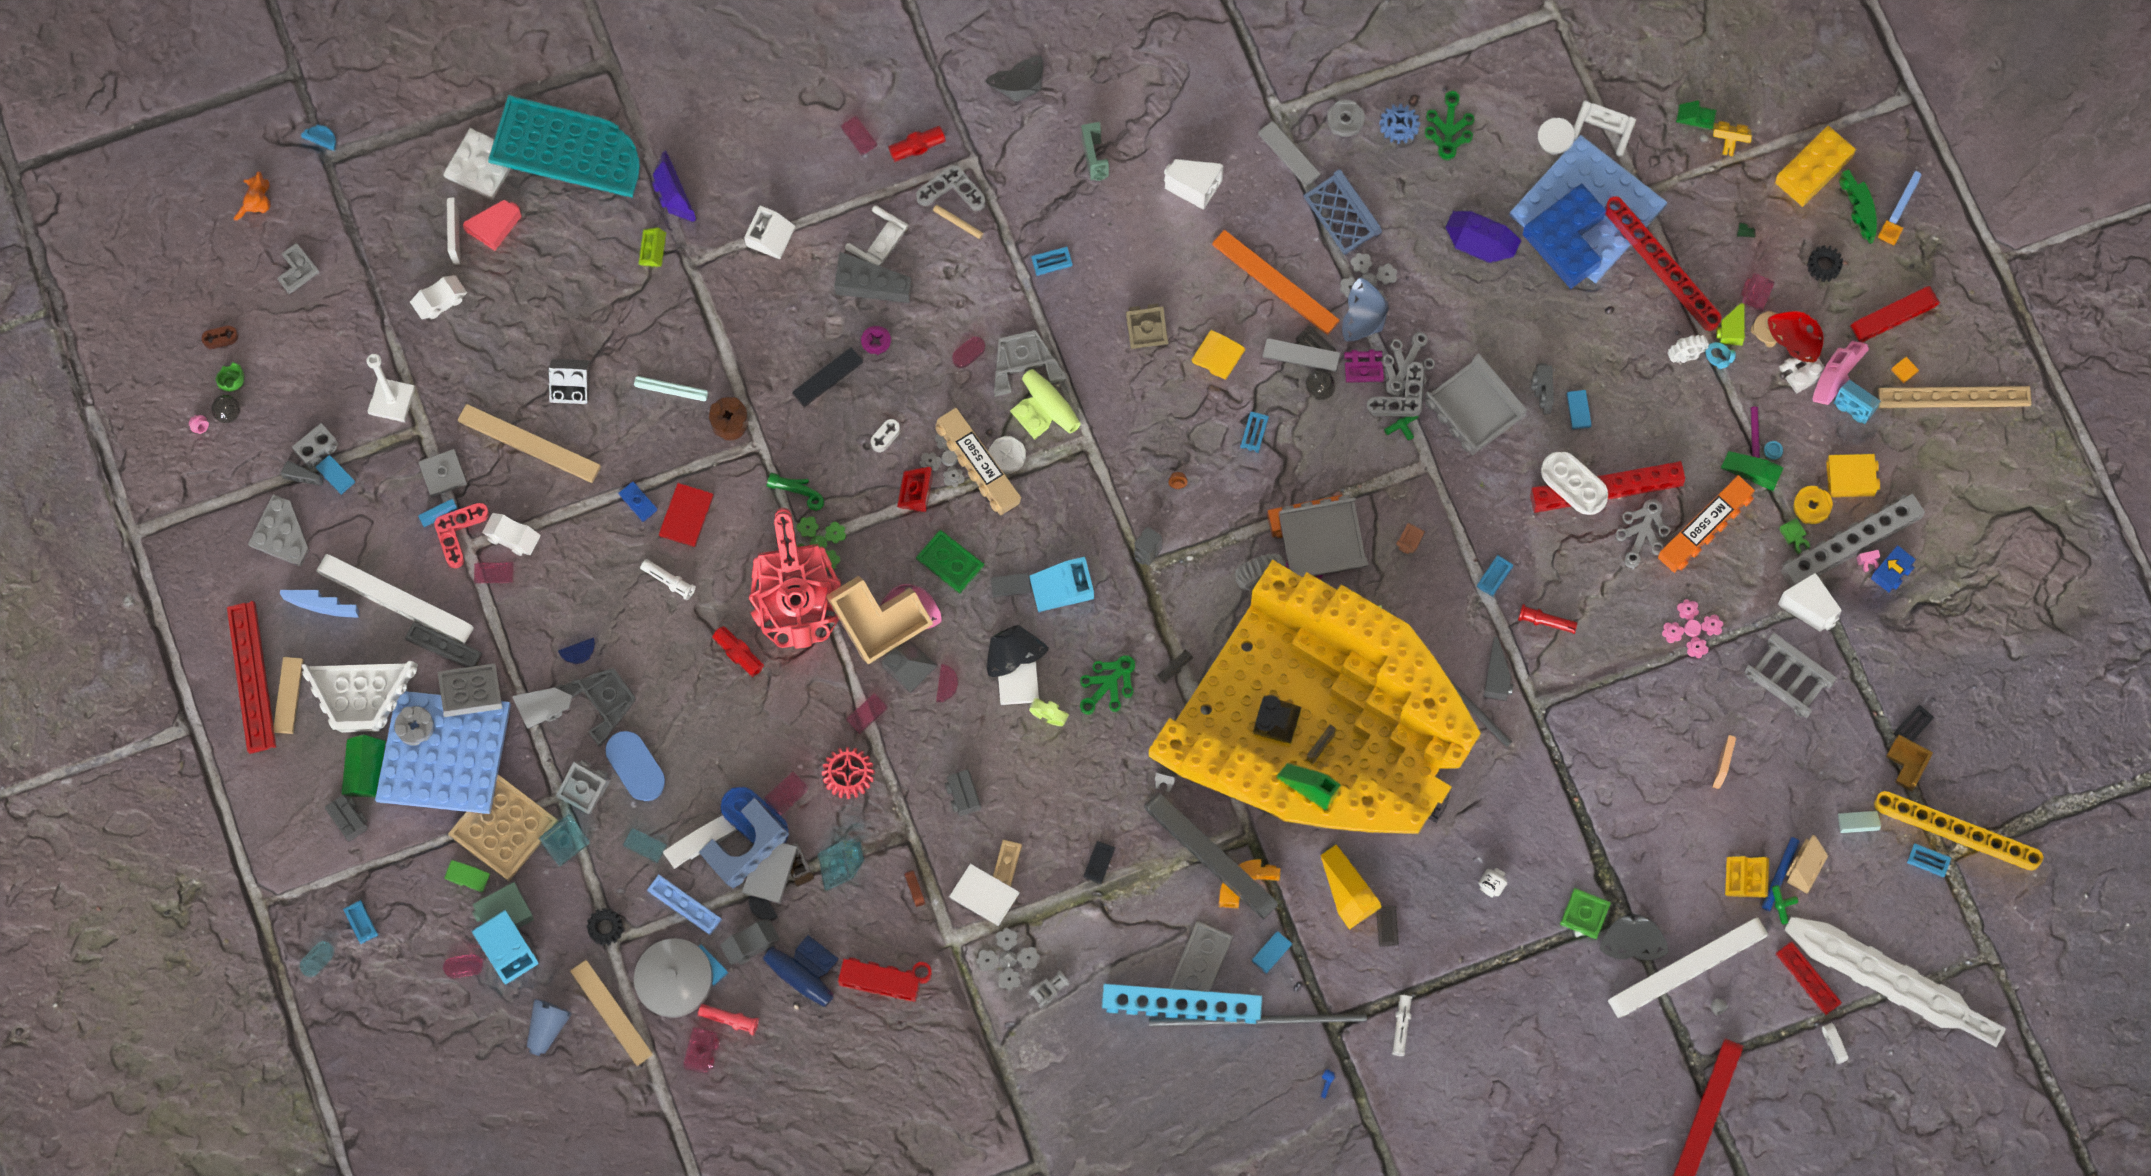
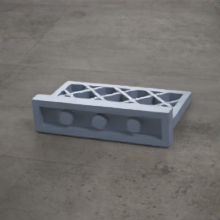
M1340 169L1334 172L1332 177L1303 195L1344 256L1373 236L1377 237L1382 233L1380 225ZM1332 182L1337 186L1336 193L1326 192L1327 186ZM1314 194L1322 195L1321 203H1312L1310 197ZM1325 195L1335 197L1333 206L1323 204ZM1338 198L1347 200L1346 208L1336 207ZM1322 208L1332 209L1331 218L1322 217ZM1335 210L1345 211L1344 220L1333 219ZM1348 212L1357 214L1356 223L1346 221ZM1332 223L1343 224L1341 233L1331 230ZM1345 224L1355 226L1354 235L1344 234ZM1358 227L1367 228L1369 231L1364 237L1356 236ZM1343 237L1352 238V245L1345 249L1341 244Z

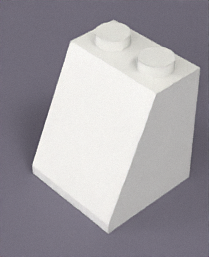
M1175 159L1172 165L1168 164L1164 171L1165 189L1204 210L1223 180V165Z
M1816 573L1784 591L1778 603L1782 609L1819 632L1824 629L1827 631L1832 629L1836 625V621L1839 620V615L1842 611Z

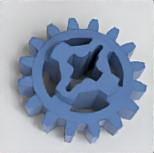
M1393 104L1392 110L1386 108V114H1381L1382 120H1380L1379 125L1382 127L1380 132H1385L1384 138L1391 137L1390 142H1393L1395 139L1398 144H1400L1401 140L1407 143L1408 138L1413 140L1414 134H1418V128L1420 127V122H1418L1419 115L1414 116L1415 110L1409 111V105L1402 108V104H1399V108H1396ZM1388 120H1390L1391 123L1390 127H1388L1387 124ZM1410 120H1411V122H1412V127H1411V128H1410V125H1409V121H1410Z

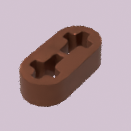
M224 326L205 331L202 334L201 340L206 348L215 349L234 344L238 340V333L234 327ZM227 332L232 334L229 339L227 338ZM210 336L213 337L212 343L208 342Z
M914 871L904 873L916 908L925 905Z

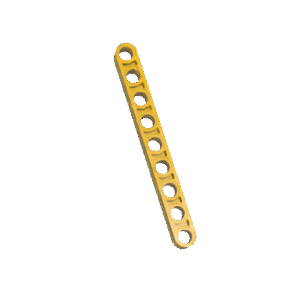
M1883 791L1878 794L1874 801V808L1879 813L2024 869L2035 870L2043 861L2042 852L2036 848L1896 794ZM1885 799L1889 805L1884 806L1879 800ZM1898 806H1904L1907 812H1900ZM1922 813L1926 819L1920 820L1916 814ZM1935 821H1942L1944 823V827H1938ZM1954 828H1960L1963 834L1955 833ZM1976 834L1980 836L1981 841H1975L1972 835ZM1991 842H1997L2000 848H1993ZM2010 849L2017 850L2018 856H2013L2010 853ZM2028 856L2035 857L2037 863L2030 862Z

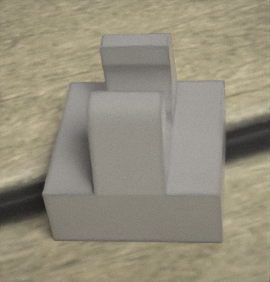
M1159 768L1155 776L1156 788L1159 789L1161 783L1164 782L1167 784L1166 791L1169 792L1176 781L1177 773Z

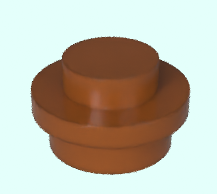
M1174 472L1171 474L1168 483L1172 488L1181 489L1187 485V478L1182 472Z

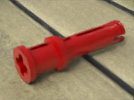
M1522 604L1518 617L1519 621L1526 620L1536 626L1543 624L1571 632L1572 634H1575L1578 622L1543 613V610L1539 608L1536 610L1526 607L1525 604Z

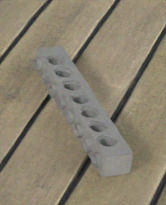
M1913 493L1909 496L1903 495L1896 500L1895 504L1883 506L1879 513L1867 515L1863 522H1855L1845 532L1839 531L1835 533L1829 541L1823 540L1819 542L1813 550L1807 549L1803 551L1797 559L1791 558L1783 563L1784 566L1781 574L1790 587H1793L1814 573L1819 577L1922 519L1925 511ZM1896 511H1902L1905 516L1897 515ZM1880 520H1886L1889 525H1882ZM1863 529H1870L1872 534H1866ZM1847 538H1854L1856 543H1850ZM1831 547L1839 548L1840 552H1833ZM1815 556H1821L1824 561H1817ZM1799 565H1805L1808 570L1802 571Z

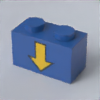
M1897 545L1873 573L1871 579L1888 593L1893 588L1897 590L1903 582L1901 580L1905 574L1909 576L1914 570L1913 564L1916 559Z

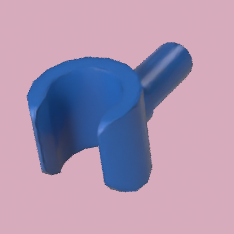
M1326 1069L1322 1076L1326 1080L1321 1094L1322 1098H1326L1329 1086L1335 1078V1074L1329 1069Z

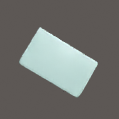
M1877 811L1838 814L1840 833L1879 831L1881 828Z

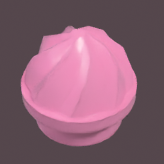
M194 415L189 421V426L193 432L202 434L208 429L209 423L205 416Z

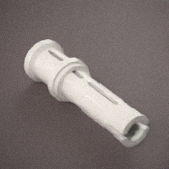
M648 559L643 561L640 569L665 583L672 592L676 591L681 594L685 600L690 599L696 588L695 585H689L682 580V577H675Z

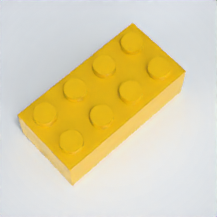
M1828 125L1778 174L1775 184L1803 207L1853 158L1856 149Z

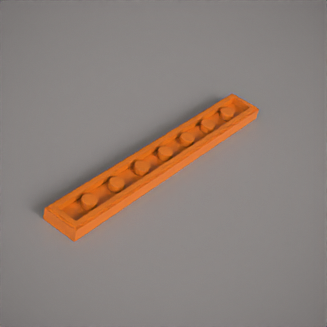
M1223 230L1213 241L1212 245L1326 335L1340 322L1336 316L1226 230Z

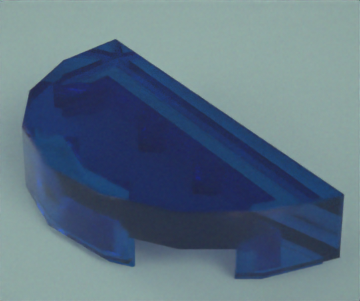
M594 637L558 650V653L567 662L573 664L584 663L590 659L594 652Z

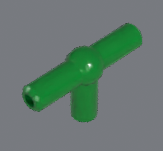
M1419 415L1398 419L1394 424L1384 429L1385 434L1389 435L1401 429L1407 440H1412L1414 435L1407 424L1418 419Z
M1772 886L1775 907L1778 909L1781 924H1787L1789 920L1785 907L1797 904L1799 900L1796 896L1783 900L1780 886Z

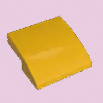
M1210 330L1191 360L1193 364L1208 369L1211 374L1227 379L1246 349L1224 335Z
M1727 857L1726 896L1768 897L1769 858Z

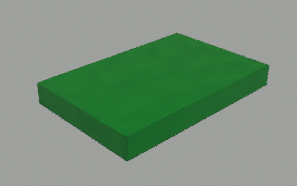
M942 530L938 531L916 557L918 562L959 594L984 567L983 562Z

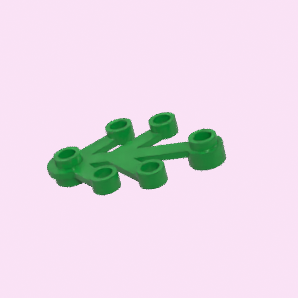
M1449 91L1445 95L1444 101L1448 106L1446 124L1438 117L1435 110L1431 109L1426 114L1427 121L1433 122L1445 135V140L1443 141L1436 134L1435 128L1431 126L1427 127L1424 133L1427 139H1432L1439 147L1438 154L1444 160L1453 159L1457 152L1456 149L1464 143L1471 142L1473 139V133L1470 130H1465L1461 137L1452 142V136L1466 125L1471 126L1475 119L1473 114L1467 113L1463 119L1453 125L1455 106L1459 104L1460 96L1456 91ZM1449 99H1454L1455 102L1451 103ZM1429 114H1434L1435 117H1434V118H1430L1428 115H1429ZM1469 117L1472 119V121L1468 122L1466 121V118ZM1432 131L1433 134L1429 135L1427 134V132ZM1468 134L1470 138H1465L1464 135ZM1444 150H1449L1450 153L1447 154L1444 152Z
M1124 655L1119 657L1117 662L1096 661L1093 664V671L1096 674H1101L1104 670L1115 671L1112 675H1083L1080 678V684L1084 688H1088L1092 684H1103L1091 698H1084L1080 702V710L1083 714H1092L1095 711V704L1109 689L1111 697L1109 708L1112 712H1118L1121 708V703L1118 700L1117 680L1122 675L1124 682L1122 695L1125 698L1133 696L1130 673L1135 669V661L1132 657ZM1128 663L1129 667L1123 668L1122 664ZM1101 665L1102 669L1096 670L1095 666ZM1083 679H1088L1089 683L1084 684L1082 681ZM1130 689L1131 693L1125 694L1124 690ZM1113 703H1117L1119 706L1117 708H1113L1111 705ZM1085 705H1090L1091 709L1085 710L1084 707Z

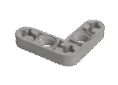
M955 165L946 168L922 186L916 193L917 202L922 206H928L951 188H954L972 210L980 211L985 207L984 195L961 168ZM951 172L957 173V177H951ZM942 182L945 186L943 189L938 190L934 187V184ZM967 184L971 189L968 192H962L960 187ZM921 194H928V199L922 198ZM972 194L974 195V198H975L976 200H979V199H980V204H978V203H975V204H974V199H973V197L971 196Z
M1412 362L1407 367L1405 397H1372L1367 401L1369 413L1374 416H1418L1422 412L1425 380L1423 365L1419 362ZM1415 368H1418L1420 371L1417 372V380H1414L1412 372L1415 371ZM1418 385L1420 390L1417 393H1411L1409 391L1410 387ZM1384 402H1386V411H1384L1383 407H1377V410L1371 407L1375 403H1378L1379 406H1384ZM1392 403H1399L1398 410L1391 411L1389 409ZM1415 403L1417 407L1414 408V411H1411L1410 407Z

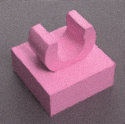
M1879 550L1862 553L1857 556L1858 565L1863 564L1864 572L1869 571L1868 564H1872L1874 569L1877 570L1879 567L1877 560L1880 558Z

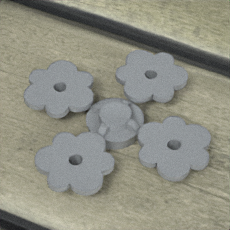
M1357 253L1356 257L1350 261L1351 265L1354 266V271H1360L1363 274L1361 278L1370 282L1374 287L1377 284V280L1382 281L1384 285H1387L1389 282L1394 283L1397 280V270L1389 263L1385 264L1384 267L1380 266L1378 268L1376 277L1371 273H1367L1372 266L1369 254L1362 255ZM1353 277L1342 279L1340 282L1342 286L1340 292L1344 293L1346 298L1349 297L1351 291L1348 287L1352 288L1357 281ZM1378 290L1382 294V296L1387 300L1386 296L1383 295L1384 292L1382 290Z
M937 434L935 436L937 447L939 449L943 448L945 452L941 458L936 456L934 452L922 454L920 466L923 468L931 467L933 471L939 469L938 466L941 462L946 466H951L948 468V471L943 473L945 478L944 484L957 487L958 484H962L965 480L962 475L963 471L954 467L958 462V456L954 451H950L945 438Z
M1005 928L1003 932L999 931L996 934L997 945L1003 947L1005 952L999 958L994 955L992 950L988 952L981 950L976 963L980 965V970L985 972L988 969L994 970L995 965L1000 962L1006 969L1004 973L999 974V986L1011 991L1013 987L1020 985L1019 973L1014 972L1011 968L1018 961L1022 963L1023 968L1029 967L1034 969L1037 967V961H1039L1040 956L1036 954L1037 951L1034 947H1030L1028 949L1023 948L1021 954L1016 957L1009 950L1012 949V946L1017 945V932Z

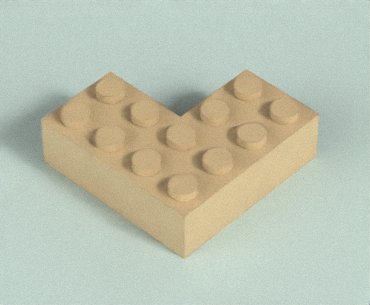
M857 576L826 595L857 651L867 664H870L933 625L921 601L911 588L883 605L878 606L864 580Z

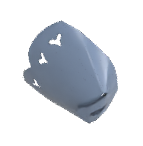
M1360 277L1352 286L1348 297L1349 310L1344 316L1342 333L1345 341H1356L1381 332L1389 310L1388 301L1370 282ZM1361 283H1363L1362 285L1364 288L1358 289V287L1361 286ZM1355 295L1357 296V298H1359V300H1357L1356 303H1354V300L1356 299ZM1352 317L1354 323L1349 324L1350 318Z

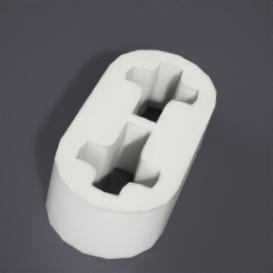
M887 420L872 436L871 447L874 451H885L899 435L900 426L896 420ZM888 426H889V427L895 426V431H892V430H891V431L887 434V432H888ZM884 437L882 441L883 445L879 444L878 446H876V440L881 441V439Z

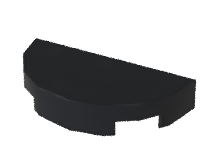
M749 896L751 912L761 920L769 919L770 921L778 919L768 900Z

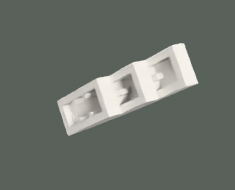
M721 816L679 840L663 851V854L675 869L688 859L692 860L700 854L699 851L712 839L720 843L736 832L737 829Z

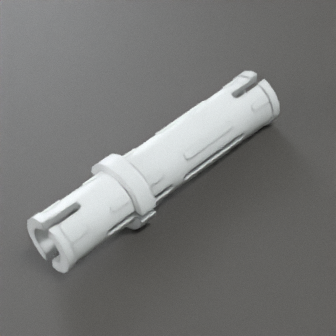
M1408 995L1399 996L1398 1012L1395 1015L1397 1022L1392 1054L1397 1056L1405 1055L1408 1021L1411 1019L1410 1006L1412 997Z

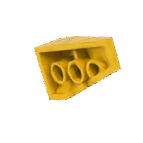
M1337 844L1320 855L1337 912L1349 930L1381 908L1380 901Z

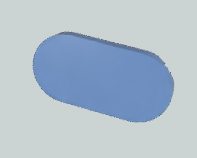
M622 731L613 735L607 742L606 756L630 795L637 800L652 801L659 797L664 789L665 777L641 738L629 731Z

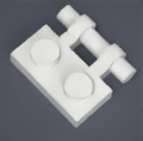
M1788 358L1784 361V364L1779 366L1782 372L1790 371L1791 374L1786 377V380L1796 394L1819 381L1825 368L1819 358L1816 362L1803 361L1805 366L1797 369L1795 365L1802 361L1796 358Z

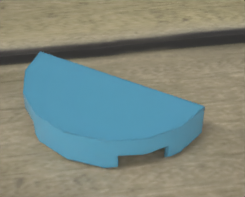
M316 125V127L305 129L301 134L304 139L333 151L336 149V137L332 130L326 126Z

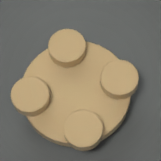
M1766 311L1756 318L1751 326V333L1756 335L1767 347L1771 348L1775 346L1777 341L1770 333L1768 318L1778 313Z

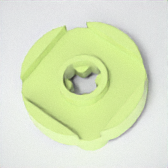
M1034 698L1029 709L1037 718L1041 719L1043 717L1047 719V723L1055 726H1063L1069 716L1068 713L1059 710V705L1049 701L1046 704L1037 698Z

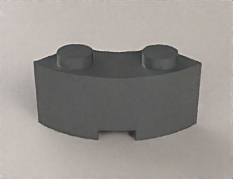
M768 919L758 921L747 929L732 934L720 946L731 965L736 963L743 965L751 957L762 951L768 952L771 947H775L774 944L780 938Z

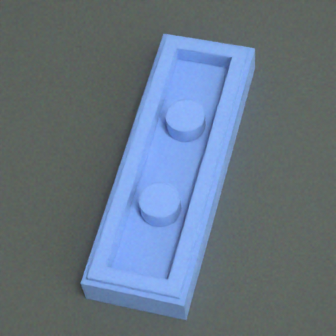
M1914 172L1889 220L1890 222L1897 224L1921 178V173Z

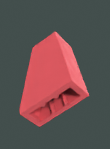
M503 200L463 223L464 230L488 247L496 250L522 217L520 208L514 202L509 203Z

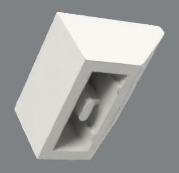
M759 206L744 237L746 246L781 259L795 230V225L779 213Z

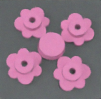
M1686 599L1683 603L1678 604L1677 610L1680 612L1679 616L1685 618L1688 622L1684 628L1679 626L1677 622L1672 624L1665 623L1662 635L1666 637L1668 643H1673L1675 640L1680 641L1685 631L1688 636L1693 637L1691 642L1686 644L1688 648L1687 654L1690 657L1701 658L1702 655L1708 653V647L1705 646V640H1700L1696 636L1701 633V629L1707 631L1709 636L1721 634L1723 622L1719 621L1717 615H1711L1710 617L1706 616L1704 622L1700 625L1698 621L1693 620L1699 614L1697 609L1698 603L1695 601L1690 602Z

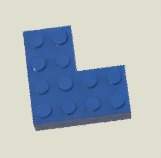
M1581 183L1526 224L1522 235L1565 284L1572 289L1600 268L1602 259L1583 239L1582 235L1604 219L1606 209Z

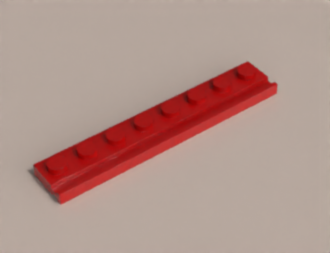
M250 601V603L227 607L246 747L247 752L252 754L268 750V748H276L256 603Z

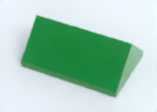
M366 735L347 739L341 795L376 798L386 748L385 740Z

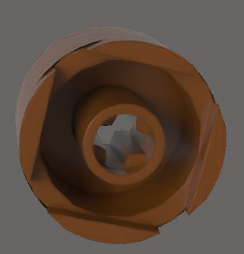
M721 398L710 407L709 419L715 435L728 441L742 437L748 428L749 419L744 404L738 398Z

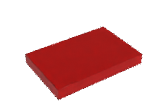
M677 483L659 536L696 547L714 494Z

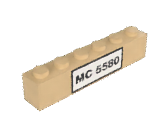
M955 408L938 418L936 422L937 433L945 438L950 451H954L958 456L957 459L960 465L966 467L970 479L973 482L976 481L981 494L989 499L991 508L1001 516L1019 505L1020 495L958 409Z

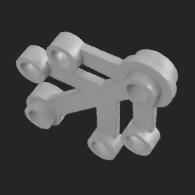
M1417 332L1412 336V347L1405 361L1401 351L1402 342L1399 339H1395L1390 343V349L1394 353L1399 369L1397 376L1392 367L1394 358L1391 355H1386L1382 358L1381 362L1386 369L1389 379L1386 383V390L1391 396H1399L1404 392L1406 387V380L1404 378L1407 374V367L1413 362L1419 349L1424 347L1428 341L1426 334L1423 332ZM1418 336L1423 338V342L1418 340ZM1393 343H1397L1399 348H1395ZM1386 358L1390 360V364H1387L1385 362ZM1431 358L1421 362L1424 370L1427 371L1435 366V362ZM1427 361L1431 363V367L1426 365ZM1415 368V371H1412V372H1413V373H1414V372H1417V371H1419V369H1418V368ZM1394 383L1398 385V389L1393 387Z
M1655 499L1647 500L1642 509L1635 512L1627 511L1622 516V521L1625 524H1631L1633 520L1645 516L1642 523L1627 529L1620 528L1616 531L1615 537L1618 541H1624L1627 537L1638 533L1632 551L1628 552L1624 559L1625 565L1629 568H1635L1639 565V552L1646 536L1652 546L1651 551L1653 554L1659 555L1660 551L1654 549L1655 546H1659L1661 550L1664 548L1663 544L1658 542L1650 526L1652 519L1659 529L1658 535L1661 538L1669 536L1670 528L1664 524L1660 516L1662 505ZM1655 506L1656 510H1650L1649 507ZM1625 516H1630L1631 520H1626ZM1661 530H1667V534H1662ZM1623 532L1625 536L1620 537L1618 533ZM1635 556L1636 560L1631 561L1629 557Z

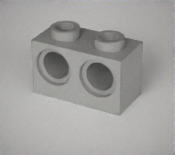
M320 423L293 445L292 448L295 454L310 469L317 466L327 454H332L336 450L338 443L334 436ZM322 439H328L325 444H320ZM307 451H313L312 455L305 456V453Z

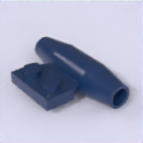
M809 935L796 948L794 958L774 947H771L763 957V960L782 980L806 998L826 1007L834 997V994L819 978L827 975L839 958Z

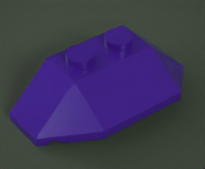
M663 151L653 172L654 181L651 182L655 192L659 191L661 195L659 197L662 208L666 207L668 213L692 222L696 221L695 213L668 153Z
M1453 211L1445 227L1456 249L1488 263L1514 258L1521 243V239L1507 226L1472 211Z

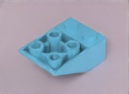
M1085 557L1062 562L1029 576L1038 612L1094 599V590Z
M506 910L472 930L473 935L505 985L539 964Z

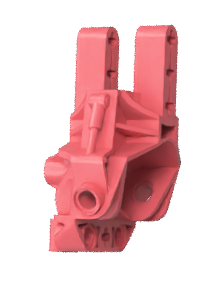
M779 508L775 513L774 520L779 550L759 553L758 557H755L753 560L751 576L753 579L749 600L755 607V610L750 612L756 624L759 627L761 626L763 634L781 648L791 646L795 648L810 647L813 643L825 641L839 621L836 613L834 616L825 617L826 610L835 612L826 595L841 586V581L837 578L824 547H819V544L797 547L791 511L787 508ZM781 517H784V519L786 520L785 529L786 535L789 539L788 547L792 559H788L787 556V543L784 538V525L782 519H780ZM826 568H828L832 577L828 576ZM757 579H759V588L756 589ZM792 585H800L799 588H798V587H793V588L788 589L789 586H792ZM806 592H808V594H809V602H808L807 606L804 608L803 606L805 605V603H806V601H807ZM799 595L801 597L800 603L793 604L790 601L791 596ZM782 596H785V603L788 607L792 608L791 610L784 606ZM770 620L774 624L772 626L764 627V624ZM833 622H834V624L832 625V627L829 629V626L827 625V623H833ZM823 627L827 632L824 636H818L815 632L816 629ZM775 632L774 637L767 633ZM785 633L788 636V640L780 642L777 639L778 635Z

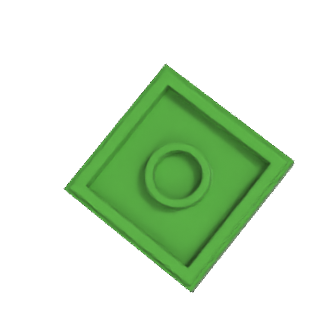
M1574 888L1560 925L1597 939L1611 902Z

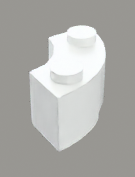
M445 276L432 286L420 290L410 303L421 319H434L450 307L460 304L467 292L456 276Z
M492 513L482 532L488 536L487 540L496 545L500 543L512 549V552L520 556L523 553L531 555L541 536L529 526L515 522L503 514Z

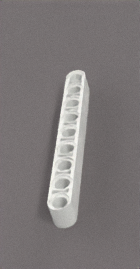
M325 554L316 570L323 577L462 644L466 643L474 629L469 623L331 555Z
M1757 917L1615 995L1608 1002L1616 1016L1621 1018L1759 942L1769 934Z

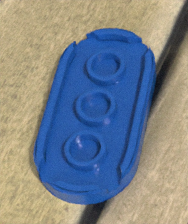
M736 787L727 791L723 796L721 802L723 817L753 845L756 839L755 828L741 812L753 798L760 801L789 833L784 818L751 789Z

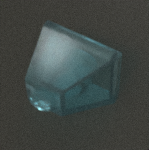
M842 841L818 853L825 891L854 878L864 861L861 842Z

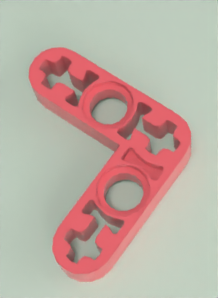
M476 503L441 515L435 520V529L446 561L451 568H459L464 563V556L455 531L487 520L489 511L486 505ZM478 509H481L483 511L482 516H479L477 514ZM468 512H471L472 517H473L472 520H471V517H470V515H469ZM461 514L467 516V520L464 523H458L456 520ZM450 518H453L455 526L452 525ZM443 521L446 523L445 529L441 527V522ZM447 538L455 540L452 546L444 545V541ZM450 551L455 552L458 562L454 563Z

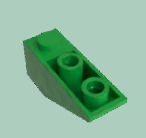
M1289 763L1284 766L1276 777L1324 810H1327L1336 799L1341 787L1340 783L1324 773Z

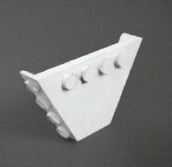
M408 661L407 664L307 666L306 664H301L304 669L302 671L303 676L312 684V693L315 697H319L321 701L319 704L320 708L330 718L328 723L331 728L346 733L379 732L386 725L390 712L396 708L398 698L406 691L408 681L416 674L418 664Z

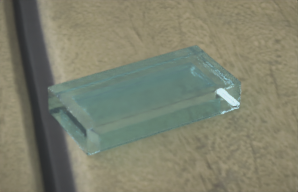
M633 828L623 844L624 847L656 863L659 862L663 851L667 848L666 844Z

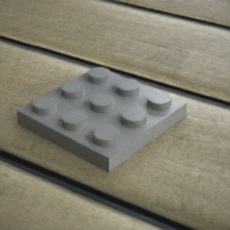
M495 663L438 672L444 717L502 709Z

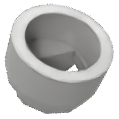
M1714 999L1711 1003V1010L1715 1016L1721 1015L1728 1009V1005L1722 999Z

